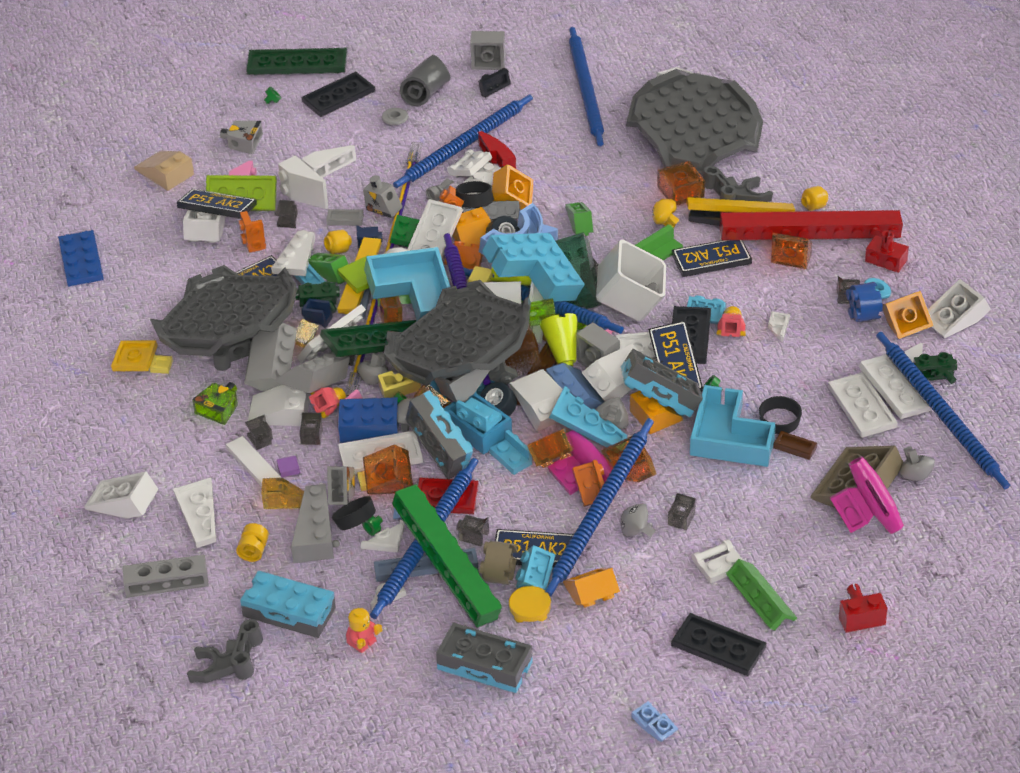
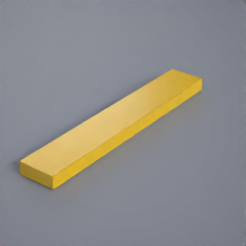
M687 197L686 202L689 210L795 212L793 203Z
M363 237L355 261L368 255H378L381 239ZM346 283L337 307L338 313L348 314L360 305L364 291L356 293Z

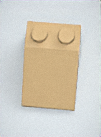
M159 151L134 166L136 171L167 191L194 175L192 158L181 151Z

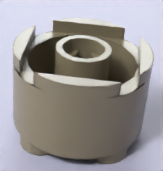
M498 541L485 542L483 549L485 560L481 561L479 573L482 574V579L485 582L504 585L511 584L509 580H513L517 559L513 556V552L517 553L516 544Z

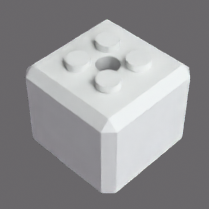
M625 240L619 241L598 265L597 301L635 321L644 320L665 296L666 264L662 259ZM652 282L656 283L658 286L657 292L645 287V285Z

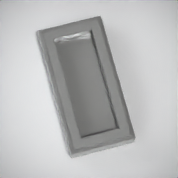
M328 209L326 222L327 225L362 226L364 212L361 209Z

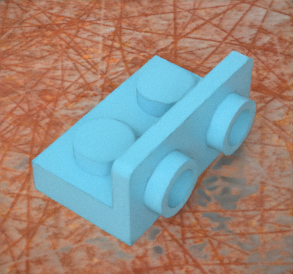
M699 295L689 296L687 307L711 308V324H718L727 308L726 302H723L721 299L714 298L710 300Z
M472 397L465 403L460 400L456 402L457 416L485 432H488L502 420L501 413Z
M510 430L505 431V439L490 447V454L513 475L532 465V449L525 445Z
M534 545L525 550L520 560L522 566L516 574V580H518L516 588L535 586L546 590L556 554Z

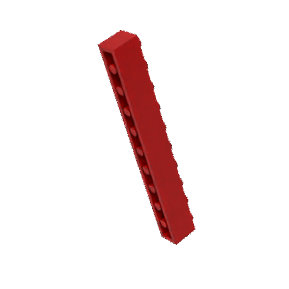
M900 210L724 212L720 215L719 227L721 240L795 239L786 236L801 239L874 238L875 235L882 237V233L886 230L894 233L893 238H901L903 222Z

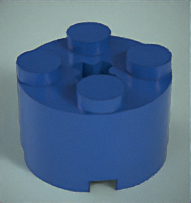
M875 282L852 285L850 289H846V298L850 303V308H848L850 319L854 318L856 322H863L881 318L879 312L883 310L880 290H875L874 286H877Z

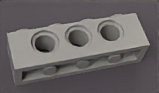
M205 554L122 566L126 598L209 586Z

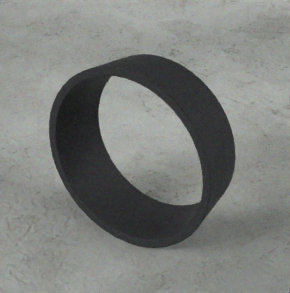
M470 181L456 187V196L464 201L462 205L464 207L485 206L494 200L491 185L486 182Z
M774 396L761 403L759 407L760 421H767L763 416L772 409H786L797 417L794 422L789 424H775V434H779L781 431L791 433L798 427L802 409L795 400L784 396Z
M371 496L355 499L349 502L348 505L339 508L332 515L333 521L340 530L354 528L375 514L376 509Z

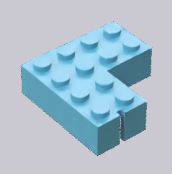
M550 233L490 235L482 250L488 262L492 263L491 266L498 277L529 276L544 300L553 298L554 302L574 301L585 285Z
M438 247L366 257L364 271L372 298L378 299L409 294L417 321L436 307L442 289L450 287Z
M704 385L703 399L699 404L690 438V456L768 467L775 439V423L740 418L743 390L726 388L725 404L723 405L721 404L722 387Z

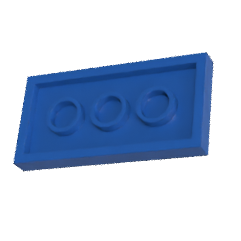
M94 230L58 236L68 287L104 280Z

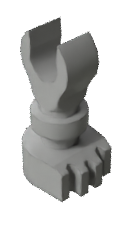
M445 179L442 184L426 189V199L439 201L441 192L444 189L447 190L454 181Z

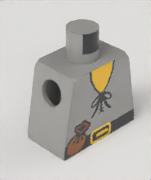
M234 121L230 129L222 128L220 131V138L227 139L230 149L254 154L263 136L261 121Z
M378 175L370 178V183L363 189L366 210L392 218L403 208L394 187L389 183L382 182Z
M327 466L328 504L348 505L355 495L354 467Z

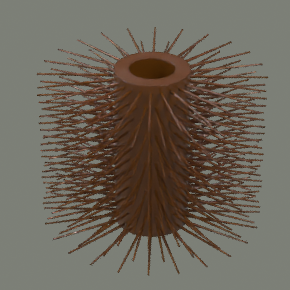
M529 323L520 349L505 360L506 366L516 370L523 368L520 370L523 371L531 365L535 364V366L543 363L539 362L542 361L540 360L542 357H539L541 356L538 351L539 345L535 334L532 332L533 326L530 328L531 323ZM535 366L531 367L530 369H528V370H526V371H524V372L526 373L527 371L531 370V369L534 368Z

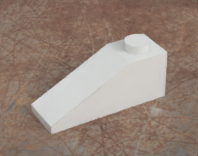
M350 145L315 151L301 160L324 178L356 161L355 146Z

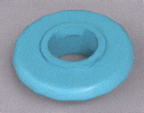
M868 278L864 281V283L875 282L877 286H874L875 290H880L882 299L890 297L891 288L884 281L877 278Z

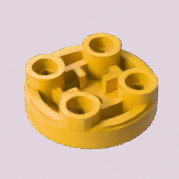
M524 586L511 594L509 609L516 622L544 621L547 619V614L551 609V599L549 594L540 587Z

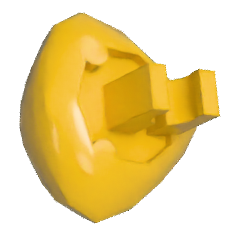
M661 199L655 202L652 209V217L655 224L676 226L679 219L672 214L677 209L674 200Z

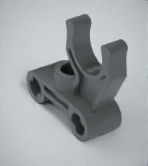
M707 166L704 168L703 187L714 189L720 196V199L771 202L773 198L772 191L756 193L750 190V188L760 186L761 178L758 176L744 179L741 185H737L734 177L726 178L717 167Z
M252 337L230 346L222 345L213 354L215 369L219 371L227 370L231 367V362L249 356Z
M255 619L245 620L240 626L237 639H229L227 641L224 654H221L215 647H196L194 652L197 659L208 658L213 660V663L203 671L189 670L187 672L189 682L209 683L233 673L241 680L250 678L254 673L250 659L251 649L260 645L263 641L258 621Z

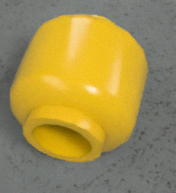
M821 186L807 188L802 193L801 202L807 210L814 211L825 207L827 204L828 193Z
M345 230L329 231L324 238V246L331 254L345 253L352 244L351 236Z

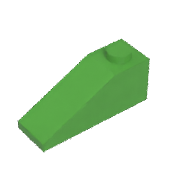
M583 202L565 204L573 232L576 235L578 234V236H588L589 233L593 232L591 210Z
M315 253L308 260L314 270L327 281L337 284L345 282L338 274L339 268L348 265L345 255Z

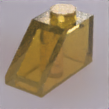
M301 319L297 327L295 344L304 348L307 343L314 339L319 325Z
M263 478L261 491L264 509L300 508L304 490L284 478Z

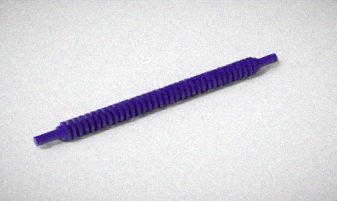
M446 233L443 236L446 244L444 254L452 284L456 286L457 290L466 288L467 280L458 248L453 244L451 235ZM489 374L483 380L484 385L491 383Z

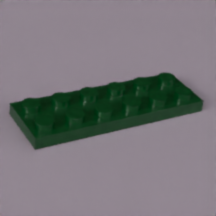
M347 48L249 50L246 71L247 75L346 73Z
M417 320L322 329L320 337L336 357L384 352L385 345H388L386 339L388 331L403 332Z

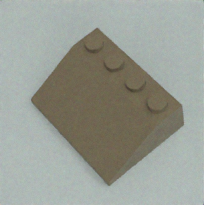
M896 445L846 447L812 493L811 499L835 508L830 499L831 496L847 487H857L848 464L861 456L875 470L888 489L904 463Z

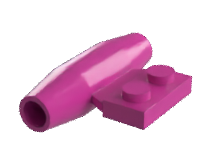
M574 430L568 432L565 435L566 437H564V442L569 447L572 456L560 458L550 464L548 470L568 494L572 495L578 491L572 471L573 467L587 464L597 459L598 464L601 463L604 469V475H602L604 483L613 468L589 440Z
M863 456L851 461L848 465L857 487H847L830 497L850 533L867 525L873 516L877 518L890 534L902 529L904 525L897 506L879 475Z

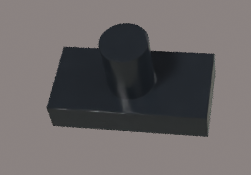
M502 68L490 75L484 74L481 80L478 81L481 96L487 97L511 84L507 68Z

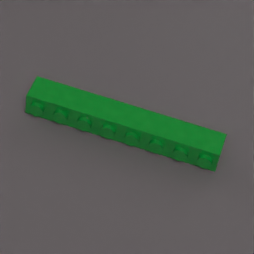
M417 484L396 491L392 502L393 507L474 625L480 627L497 620L502 609L500 601L492 594L489 585L479 575L478 569L472 565L466 552L458 545L457 539L451 535L445 522L437 515L436 509L428 502L425 493L419 489Z

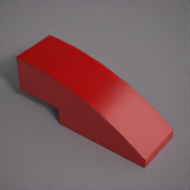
M478 132L480 149L482 152L491 153L492 159L488 161L489 163L498 164L501 168L508 164L516 169V156L504 143L487 133Z

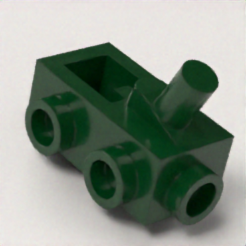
M328 281L321 284L305 283L298 285L295 300H299L300 307H303L309 298L329 301L332 313H335L337 311L335 307L337 297H340L339 286Z
M941 352L935 356L921 354L919 357H914V365H916L928 381L946 379L950 384L956 382L954 371L957 370V360L953 359L952 354Z

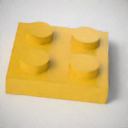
M156 340L120 341L111 364L112 371H149L158 347Z

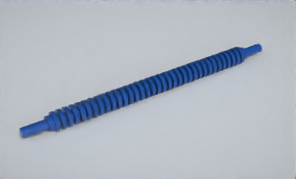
M570 27L571 37L569 39V46L590 131L596 137L597 145L603 146L602 134L604 127L582 40L577 36L575 27Z
M529 94L521 100H513L407 169L403 177L393 182V186L399 188L406 182L416 181L478 140V132L489 133L520 113L523 106L533 100L532 95Z
M463 267L465 276L469 278L473 269L469 270ZM521 285V300L524 301L529 296L530 288ZM556 301L551 306L548 303V311L564 317L567 313L576 314L577 322L587 326L593 322L604 330L609 329L619 334L624 330L622 326L611 323L606 316L566 301Z
M879 332L876 337L884 345L889 359L892 360L940 420L958 439L976 463L979 464L986 475L994 477L1004 490L1008 489L1011 484L1001 474L1000 465L978 441L975 435L972 434L900 346L891 343L883 332Z
M647 418L641 430L632 435V438L552 570V580L545 590L550 597L559 583L567 579L647 443V434L654 423L652 419Z
M472 458L467 467L457 473L435 506L437 515L442 521H446L472 481V472L478 464L476 458ZM415 538L378 593L377 604L370 613L372 619H377L383 608L392 604L424 555V550Z

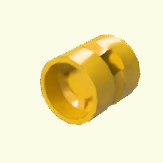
M247 524L237 545V555L245 561H259L269 537L268 530L260 524Z

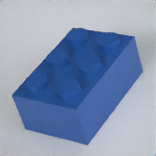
M398 397L340 399L338 420L340 443L399 433V423L397 422Z

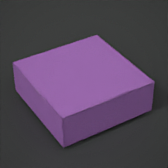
M296 455L276 459L281 477L300 474Z

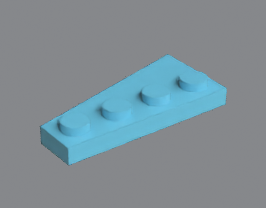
M564 386L549 418L619 454L628 435L609 420L605 421L599 416V412L594 408L592 410L583 404L584 401L580 397L573 396L569 393L570 389Z

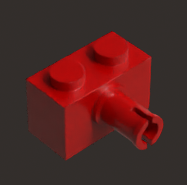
M886 230L882 233V237L875 235L866 247L865 262L899 273L908 260L909 246L894 242V233Z
M853 584L849 585L847 593L851 599L841 600L839 619L845 633L886 625L888 608L882 594L876 593L863 596L858 584H854L856 590Z

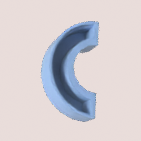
M531 203L519 212L517 224L520 230L507 234L541 233L543 219L538 208ZM492 229L480 238L479 252L484 255L482 250L490 235H503L506 233Z

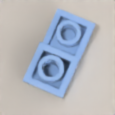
M649 701L631 714V717L647 733L660 742L678 731V728L665 713L660 714Z

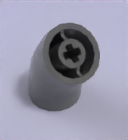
M436 55L429 56L402 81L399 91L401 98L411 106L424 105L436 91L450 81V73Z

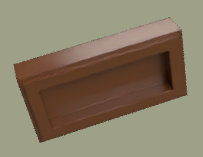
M781 431L773 443V448L810 460L817 449V442Z

